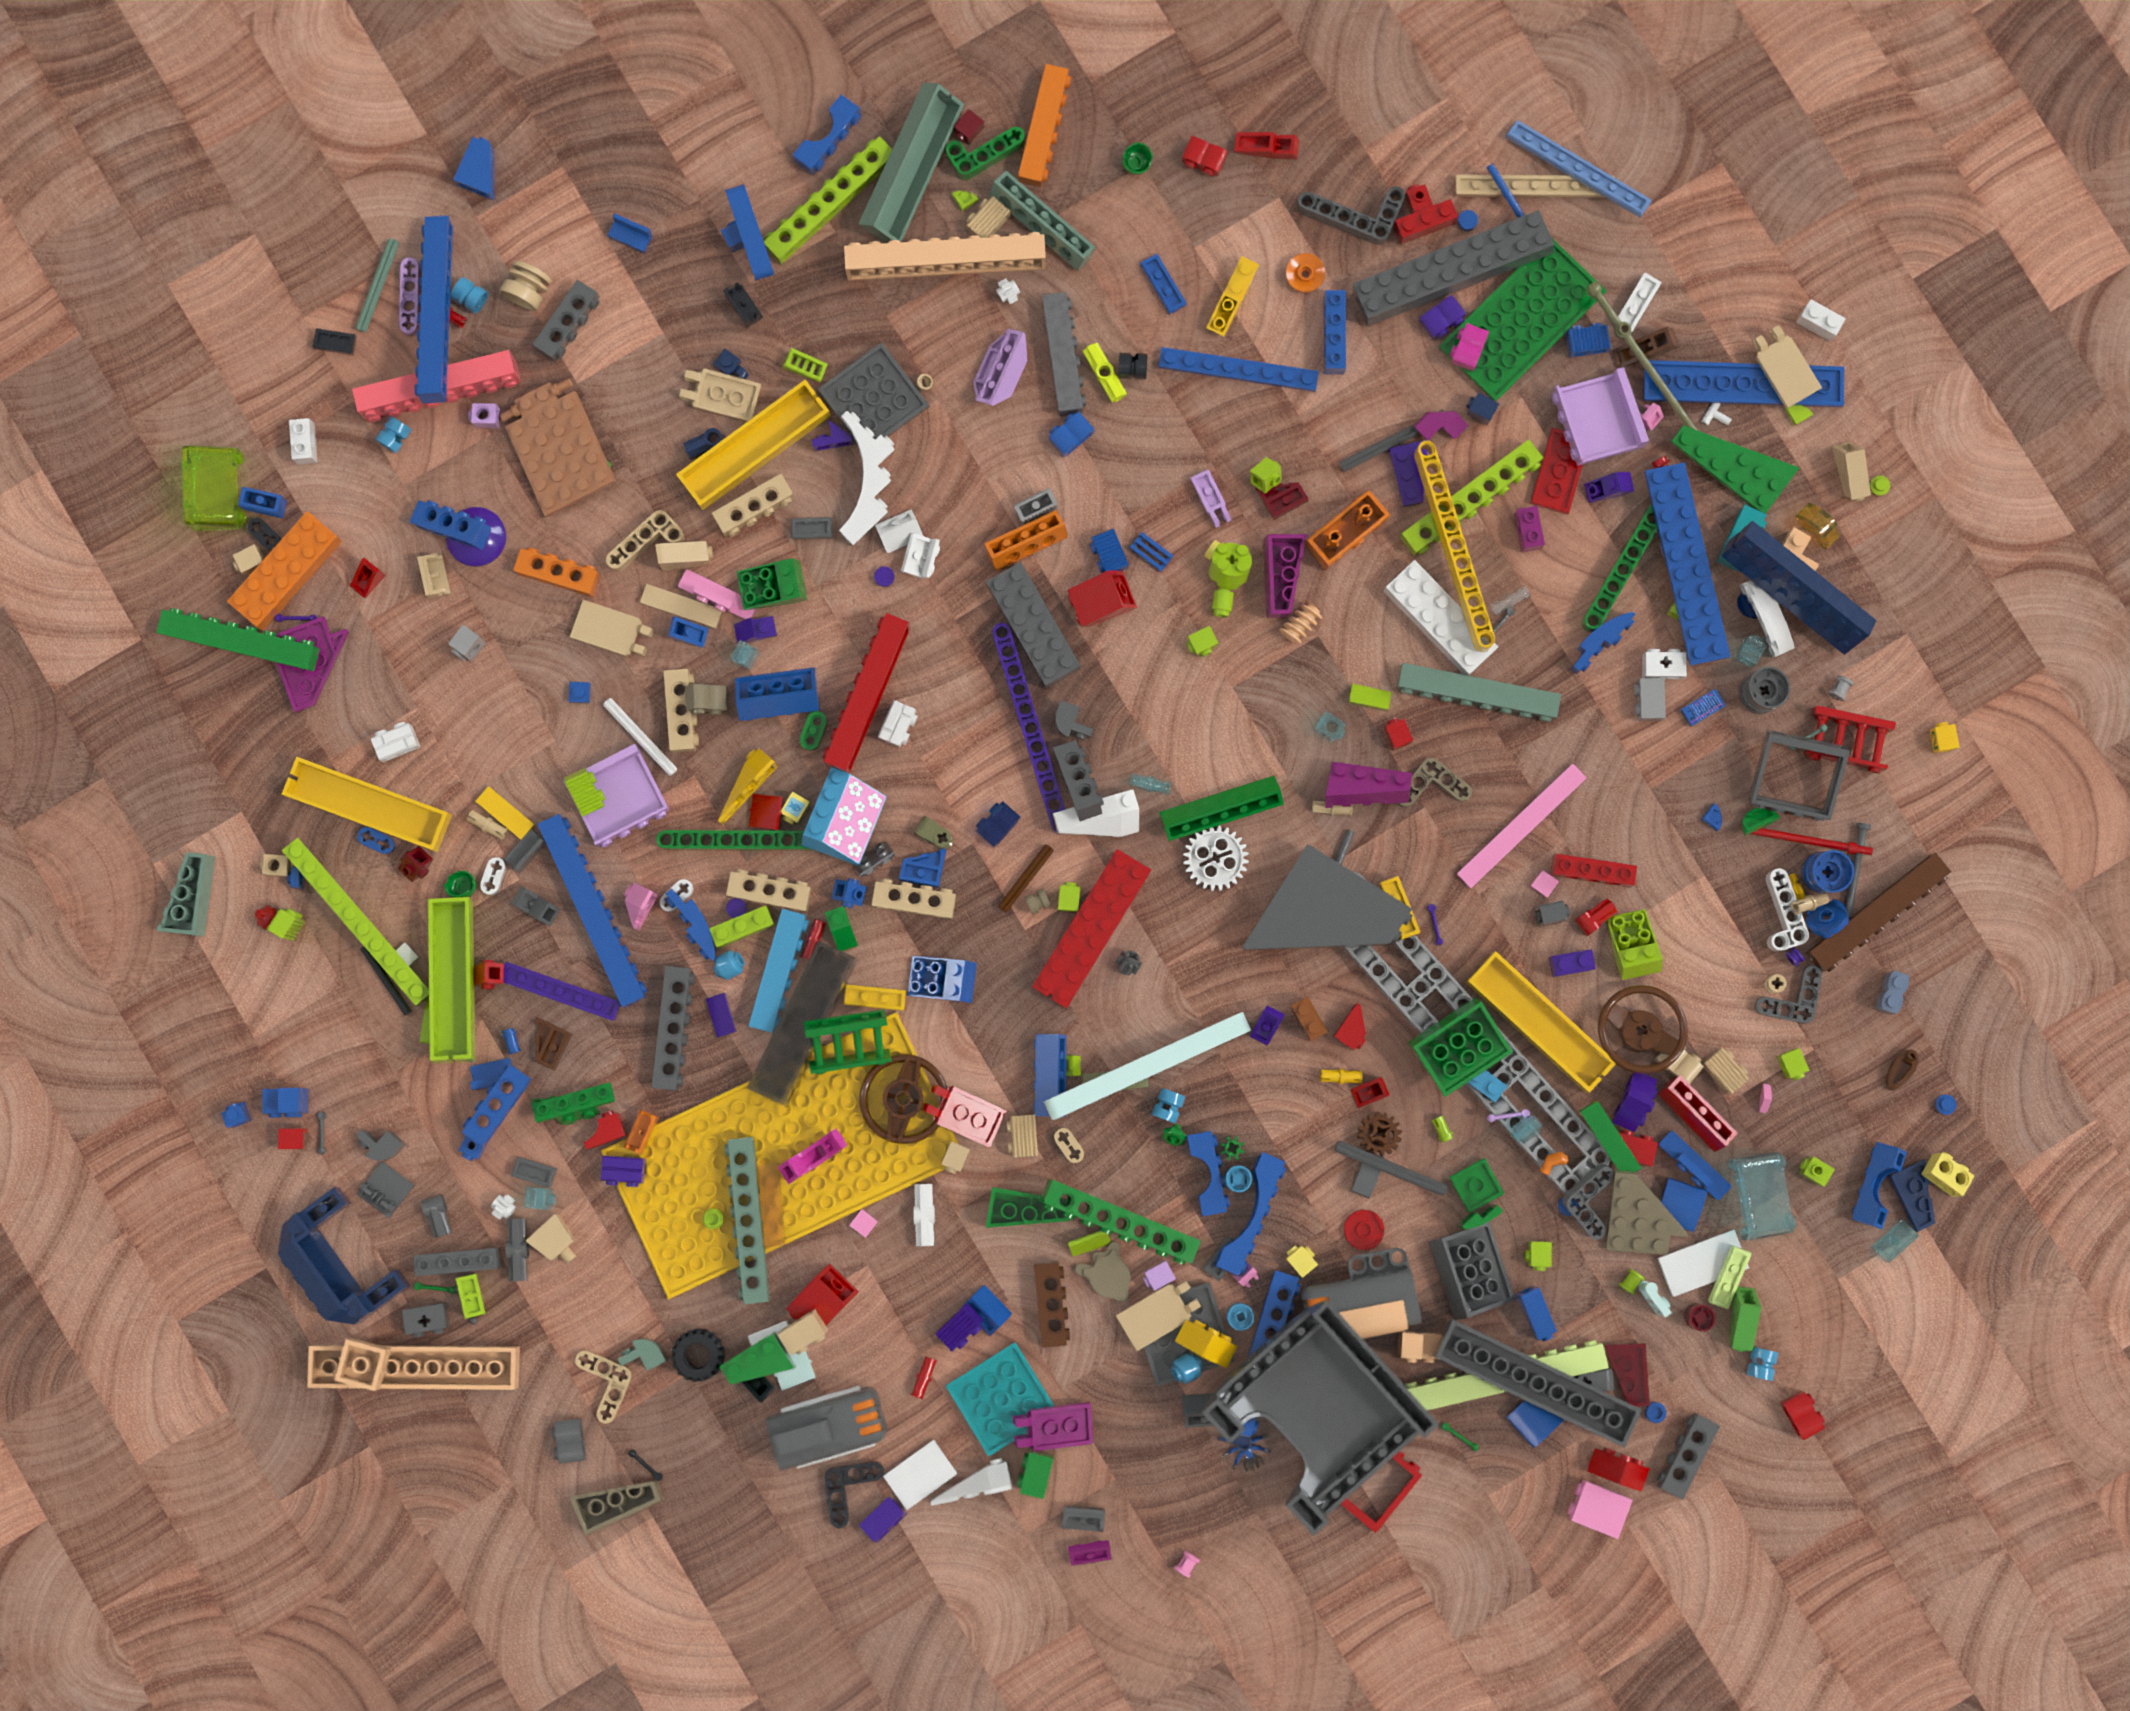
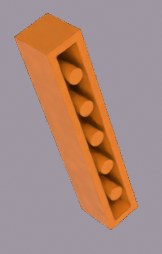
M1045 64L1018 174V181L1020 183L1042 187L1043 181H1047L1049 170H1046L1047 162L1051 163L1053 151L1050 150L1052 144H1056L1058 133L1055 130L1057 125L1060 126L1063 115L1060 113L1061 106L1065 107L1067 95H1064L1065 89L1070 87L1072 79L1067 68Z

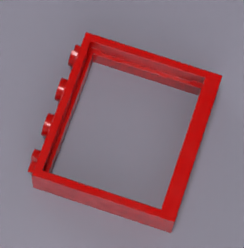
M1401 1451L1392 1458L1413 1476L1376 1521L1348 1498L1341 1503L1343 1507L1375 1533L1378 1532L1423 1476L1418 1472L1421 1468L1412 1460L1410 1463L1406 1462L1403 1459L1405 1455Z

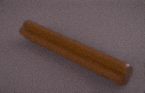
M1044 845L1000 902L998 907L1003 912H1007L1051 856L1054 850L1049 845Z

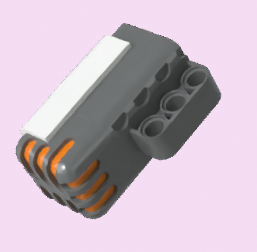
M860 1385L783 1407L781 1412L769 1415L766 1418L770 1444L780 1471L796 1466L798 1469L873 1447L876 1443L882 1441L887 1433V1425L877 1391L871 1387L861 1388Z

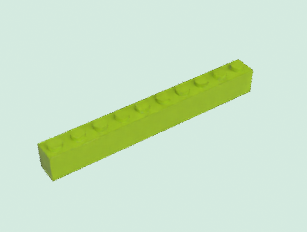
M296 838L285 847L282 852L415 1006L418 1007L429 997V989L300 839Z

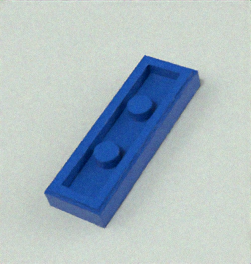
M1157 253L1140 262L1141 268L1169 315L1187 306L1185 299Z

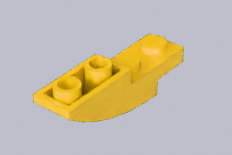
M1241 256L1206 327L1207 329L1223 337L1225 336L1260 264Z

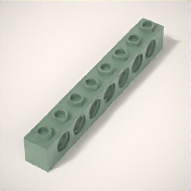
M754 1137L729 1139L728 1144H725V1155L729 1156L730 1164L727 1165V1175L732 1180V1185H729V1196L733 1197L734 1205L731 1206V1216L736 1221V1226H733V1237L737 1238L738 1246L735 1247V1258L739 1259L740 1267H737L738 1280L741 1279L742 1288H739V1299L743 1300V1304L769 1302L770 1294ZM739 1153H743L746 1156V1162L743 1165H739L736 1162V1156ZM742 1173L748 1177V1182L744 1186L738 1183V1176ZM743 1194H747L750 1197V1203L747 1206H743L740 1203V1197ZM744 1215H749L752 1218V1223L748 1227L742 1224V1217ZM747 1235L754 1238V1244L751 1247H747L744 1244V1238ZM748 1256H753L756 1259V1265L753 1268L746 1265V1258ZM749 1277L757 1278L758 1285L756 1288L749 1287Z

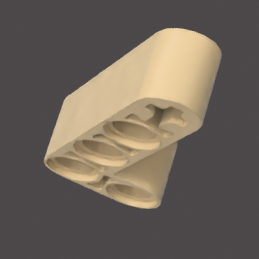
M661 510L655 511L607 555L606 563L614 572H621L661 536L668 543L684 542V534L666 512ZM665 517V523L657 525L656 521L658 518ZM644 531H651L649 538H641ZM672 532H679V537L676 540L669 538ZM635 544L636 549L633 552H627L628 545ZM622 551H623V553L627 556L626 559H625L624 556L621 554ZM615 558L620 562L618 565L613 562Z

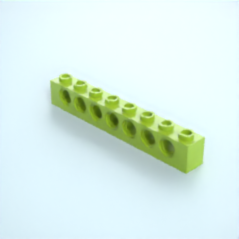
M880 136L876 140L872 139L869 141L862 153H856L851 159V163L847 166H842L838 170L837 175L833 179H828L818 193L814 192L809 196L806 204L798 206L794 210V214L789 219L785 218L775 232L772 231L764 238L766 250L780 264H783L882 173L892 148ZM871 156L878 158L874 163H870L867 160ZM855 170L863 171L860 176L853 175ZM841 183L848 184L846 189H840L838 186ZM832 196L834 200L828 203L824 201V198ZM817 209L819 213L816 216H812L809 214L810 211ZM799 222L805 224L802 229L795 228V225ZM785 235L790 237L788 242L780 241L781 237Z
M1529 439L1451 496L1454 507H1459L1462 511L1461 515H1457L1460 526L1462 525L1461 521L1466 517L1468 520L1478 513L1476 511L1481 506L1486 508L1494 501L1492 499L1494 496L1505 494L1509 490L1508 486L1513 482L1515 484L1521 482L1525 478L1524 474L1529 470L1533 473L1541 466L1540 462L1543 456ZM1522 460L1525 467H1517L1515 461ZM1506 472L1509 475V479L1503 480L1499 473ZM1484 484H1491L1493 486V491H1486L1484 489ZM1474 495L1477 498V503H1470L1468 496ZM1438 506L1442 512H1447L1445 506ZM1432 512L1428 513L1400 535V539L1413 556L1418 553L1420 555L1424 554L1430 549L1428 545L1432 542H1440ZM1446 524V526H1444L1448 531L1450 529L1453 531L1451 525ZM1420 531H1428L1430 534V538H1422L1420 536Z

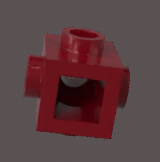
M417 846L412 851H407L400 860L402 862L398 870L411 882L418 878L423 879L429 873L428 867L433 858L420 846Z

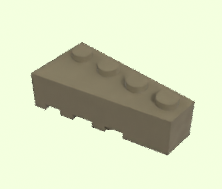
M658 1481L570 1496L585 1535H592L666 1501Z

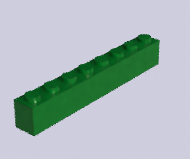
M170 608V611L162 610L156 632L158 634L313 672L315 670L320 648L313 646L314 642L303 639L301 643L295 642L294 637L287 635L278 638L274 632L264 630L262 634L257 632V628L249 626L241 629L238 628L239 624L229 621L224 625L219 623V619L208 617L207 620L200 619L201 615L191 612L187 616L182 614V610Z

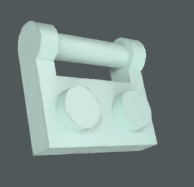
M1647 1281L1639 1283L1638 1290L1657 1316L1666 1318L1672 1313L1669 1309L1671 1305L1666 1298L1658 1295V1287L1655 1283Z

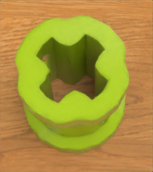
M1629 1268V1274L1618 1285L1634 1296L1635 1289L1645 1278Z

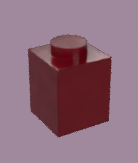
M968 109L954 126L955 137L960 142H966L970 145L983 130L984 120Z

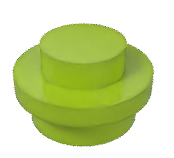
M1876 476L1870 482V490L1877 496L1885 495L1890 490V482L1884 476Z
M709 1209L703 1215V1223L709 1229L719 1228L724 1220L723 1214L717 1209Z

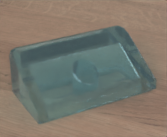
M1901 1220L1872 1247L1885 1262L1889 1263L1917 1239L1919 1235L1904 1220Z

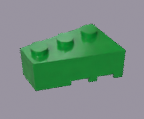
M774 1331L722 1364L720 1369L728 1382L734 1384L791 1370L796 1365Z

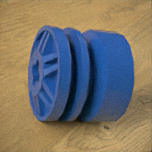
M1831 850L1814 853L1803 864V881L1809 889L1816 893L1841 892L1853 881V863L1847 855L1840 851ZM1822 870L1828 871V874H1822Z

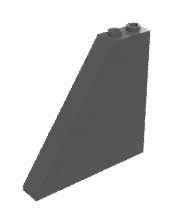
M1307 844L1242 949L1245 951L1390 945L1392 941L1396 943L1402 934L1399 931L1402 924L1407 926L1413 915L1410 914L1412 908Z

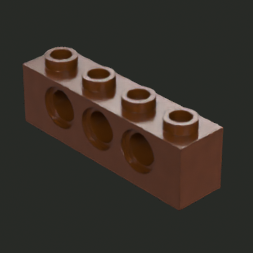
M1059 1262L1034 1264L1042 1348L1067 1345V1340H1070V1330L1065 1328L1064 1321L1068 1320L1067 1307L1063 1308L1062 1299H1066L1065 1287H1061L1060 1279L1064 1278L1063 1266H1059ZM1048 1278H1053L1057 1283L1056 1287L1052 1290L1047 1289L1044 1285ZM1049 1299H1056L1059 1305L1056 1310L1047 1308L1046 1303ZM1053 1319L1058 1320L1061 1324L1057 1331L1051 1330L1048 1326L1049 1322Z

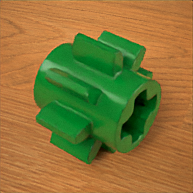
M1227 1136V1143H1220L1224 1147V1151L1221 1154L1226 1153L1228 1155L1227 1160H1230L1231 1156L1239 1160L1237 1154L1245 1153L1243 1150H1240V1146L1244 1145V1142L1238 1143V1136H1235L1233 1141ZM1229 1143L1238 1146L1235 1149V1154L1227 1151Z

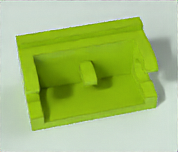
M472 1274L456 1278L465 1319L485 1314L477 1275Z

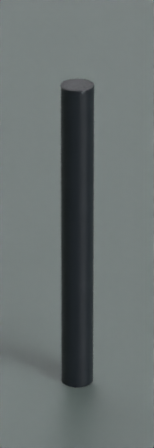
M364 946L361 947V952L404 1016L411 1013L412 1011L381 965Z

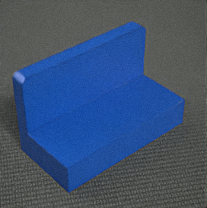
M614 213L612 216L614 223L608 233V237L645 254L653 237L650 229Z
M506 1058L471 1066L473 1079L470 1082L471 1089L480 1090L489 1088L492 1083L496 1084L500 1079L498 1075L503 1067L512 1065L511 1059Z
M985 1285L966 1302L984 1320L980 1326L989 1336L999 1329L1012 1315L1011 1311Z

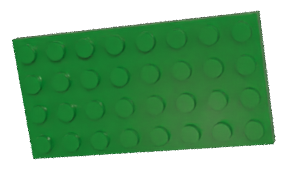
M1553 238V254L1518 267L1438 347L1452 361L1453 358L1450 357L1453 346H1458L1460 342L1457 336L1461 327L1465 328L1468 323L1489 331L1474 372L1460 366L1458 367L1495 402L1597 302L1594 297L1587 295L1586 287L1594 281H1598ZM1601 285V293L1605 295L1607 290Z

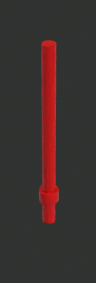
M1765 828L1750 833L1842 850L1853 855L1859 853L1872 856L1873 848L1860 846L1855 842L1843 843Z

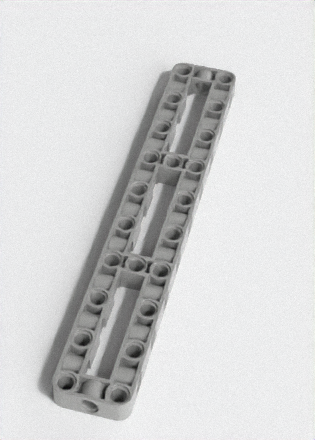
M1354 872L1355 874H1357V875H1359L1360 877H1362L1363 879H1365V878H1364L1362 875H1360L1359 873ZM1416 935L1408 938L1413 942L1411 949L1404 948L1403 940L1400 937L1396 943L1391 942L1419 970V975L1407 986L1371 946L1342 947L1419 1034L1427 1030L1429 1026L1438 1023V1020L1421 1003L1433 990H1437L1447 1001L1446 1004L1453 1012L1459 1009L1457 1003L1460 999H1464L1467 1003L1472 1000L1470 995ZM1375 965L1382 967L1383 974L1381 976L1374 975L1373 967ZM1432 969H1437L1440 972L1438 980L1431 978L1430 971ZM1417 982L1424 984L1425 991L1423 993H1418L1415 990ZM1404 995L1410 999V1004L1407 1007L1402 1006L1400 1003V998ZM1500 1030L1513 1052L1500 1060L1501 1066L1492 1075L1497 1078L1502 1073L1507 1077L1505 1083L1507 1088L1504 1092L1515 1082L1521 1083L1528 1091L1529 1097L1543 1112H1546L1555 1121V1126L1583 1153V1160L1574 1168L1570 1169L1567 1164H1559L1553 1166L1549 1176H1547L1560 1192L1566 1194L1569 1191L1565 1188L1566 1180L1571 1179L1575 1186L1597 1165L1606 1164L1608 1166L1611 1158L1592 1131ZM1515 1060H1519L1522 1064L1520 1071H1515L1512 1067ZM1465 1084L1490 1114L1496 1116L1519 1112L1503 1093L1494 1103L1489 1098H1485L1481 1092L1470 1084ZM1543 1090L1549 1094V1099L1546 1102L1540 1099V1093ZM1523 1116L1514 1117L1519 1121V1126L1516 1129L1510 1126L1512 1118L1498 1119L1499 1124L1540 1169L1545 1159H1539L1537 1151L1543 1148L1547 1155L1555 1153ZM1570 1121L1575 1122L1577 1126L1573 1133L1567 1129ZM1597 1152H1601L1604 1155V1160L1601 1163L1595 1160Z

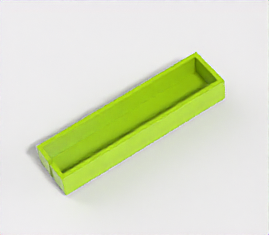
M469 897L428 899L430 1061L434 1064L453 1063V1060L457 1063L475 1062L473 901Z

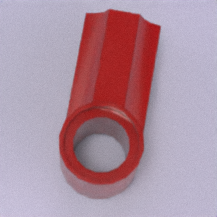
M1606 898L1593 909L1587 910L1576 918L1575 922L1584 934L1588 936L1618 911L1615 905Z

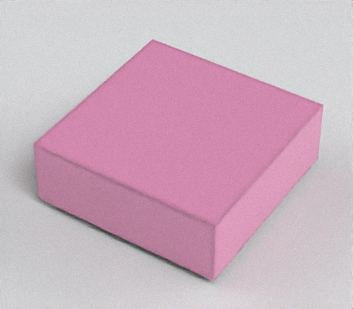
M1542 870L1530 887L1545 898H1548L1559 881Z
M861 1209L849 1226L866 1238L878 1221Z

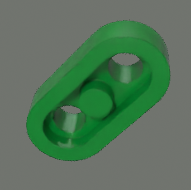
M814 711L810 713L800 736V744L807 751L816 750L821 743L827 726V718L822 712ZM820 719L821 724L818 726L814 725V720ZM813 738L814 743L808 744L807 739Z

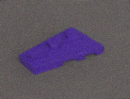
M1423 441L1389 448L1403 507L1423 502L1424 486L1414 457L1415 450ZM1421 449L1422 454L1427 456V450Z

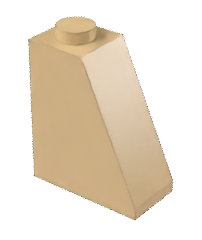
M1853 442L1832 446L1844 495L1852 501L1864 500V497L1870 496L1865 449Z
M706 541L656 544L658 564L663 571L710 565V558H714L712 546L708 547Z

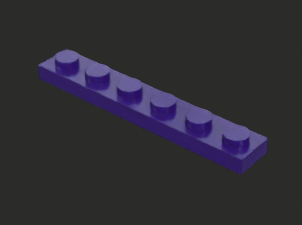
M506 962L504 965V983L612 1021L616 1019L621 1005L617 1000Z

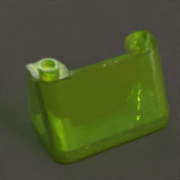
M192 445L182 447L183 516L185 524L192 530L243 529L245 512L241 511V508L238 506L237 468H240V465L244 463L243 452L240 449Z

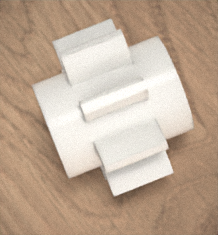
M1005 278L998 282L1000 288L996 289V292L1003 303L1008 301L1009 304H1012L1018 300L1017 294L1020 293V290L1014 280L1009 282Z
M499 1195L490 1206L494 1209L491 1214L500 1220L502 1217L508 1219L516 1209L513 1205L515 1200L509 1195L504 1197Z

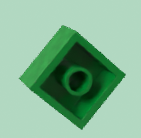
M1029 1449V1454L1024 1453L1022 1467L1025 1470L1024 1474H1019L1017 1488H1020L1019 1494L1044 1499L1054 1454L1033 1451L1032 1449Z

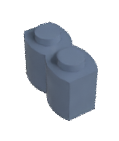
M1891 971L1885 975L1882 981V992L1876 1000L1877 1011L1889 1015L1899 1012L1903 1004V994L1909 986V975L1898 971Z

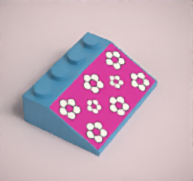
M831 767L803 833L802 846L859 866L887 797L853 775Z

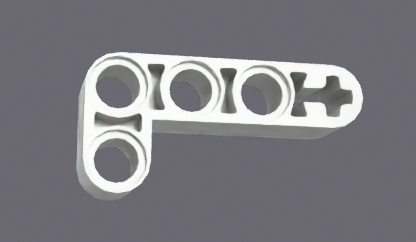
M1780 868L1774 869L1766 875V883L1783 931L1769 936L1767 946L1771 951L1779 952L1805 943L1808 940L1809 933L1802 913L1795 914L1791 909L1792 902L1797 901L1787 872ZM1780 876V880L1774 881L1773 877ZM1784 885V888L1779 890L1776 889L1777 887ZM1781 892L1788 896L1786 903L1780 900ZM1788 911L1792 912L1795 916L1793 922L1787 919ZM1795 930L1801 933L1800 941L1795 940L1793 937ZM1776 937H1779L1782 940V946L1780 948L1774 944V939Z

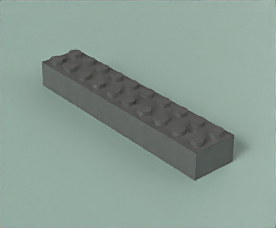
M1537 210L1353 283V293L1369 327L1553 254L1554 242L1540 211Z
M1451 1318L1433 1353L1434 1357L1624 1448L1642 1411L1629 1403Z

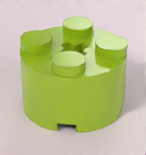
M1220 543L1217 545L1209 566V577L1217 583V586L1233 590L1239 588L1243 583L1245 584L1252 565V557L1248 547L1236 543Z

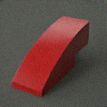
M1236 132L1235 153L1277 159L1298 158L1299 139L1296 135H1276L1275 132Z

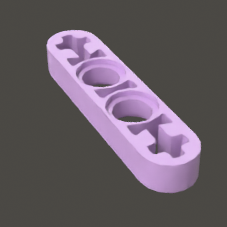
M410 257L404 259L400 266L399 326L402 332L408 336L415 335L417 330H419L418 312H420L418 301L420 295V265L414 258ZM410 263L415 267L411 270L413 277H409V271L406 268L409 267ZM408 282L415 283V289L412 292L405 291V285ZM410 301L414 302L415 308L412 311H406L404 308L405 304ZM407 316H410V321L414 325L410 327V330L404 327L408 325Z

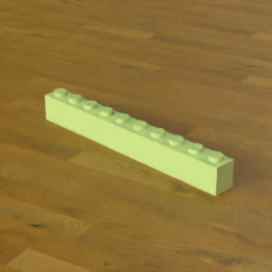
M1596 1340L1584 1342L1585 1346L1577 1347L1576 1344L1565 1346V1350L1557 1352L1556 1349L1544 1352L1545 1355L1537 1357L1536 1354L1528 1355L1570 1376L1609 1368L1603 1343H1597ZM1457 1372L1445 1375L1444 1379L1437 1380V1377L1425 1379V1383L1418 1385L1417 1382L1404 1384L1426 1410L1507 1392L1467 1372L1461 1375H1457Z

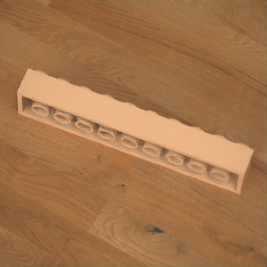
M1031 232L1020 236L1018 233H1012L1006 237L994 234L989 235L988 238L970 236L968 239H960V237H950L948 240L930 238L928 241L911 239L908 242L902 243L899 240H892L884 244L873 241L867 245L855 242L850 243L849 246H844L845 270L848 281L1046 269L1044 234L1040 235L1038 232Z
M344 1345L309 1346L307 1388H361L335 1381ZM380 1345L391 1348L380 1389L515 1390L519 1388L520 1346Z

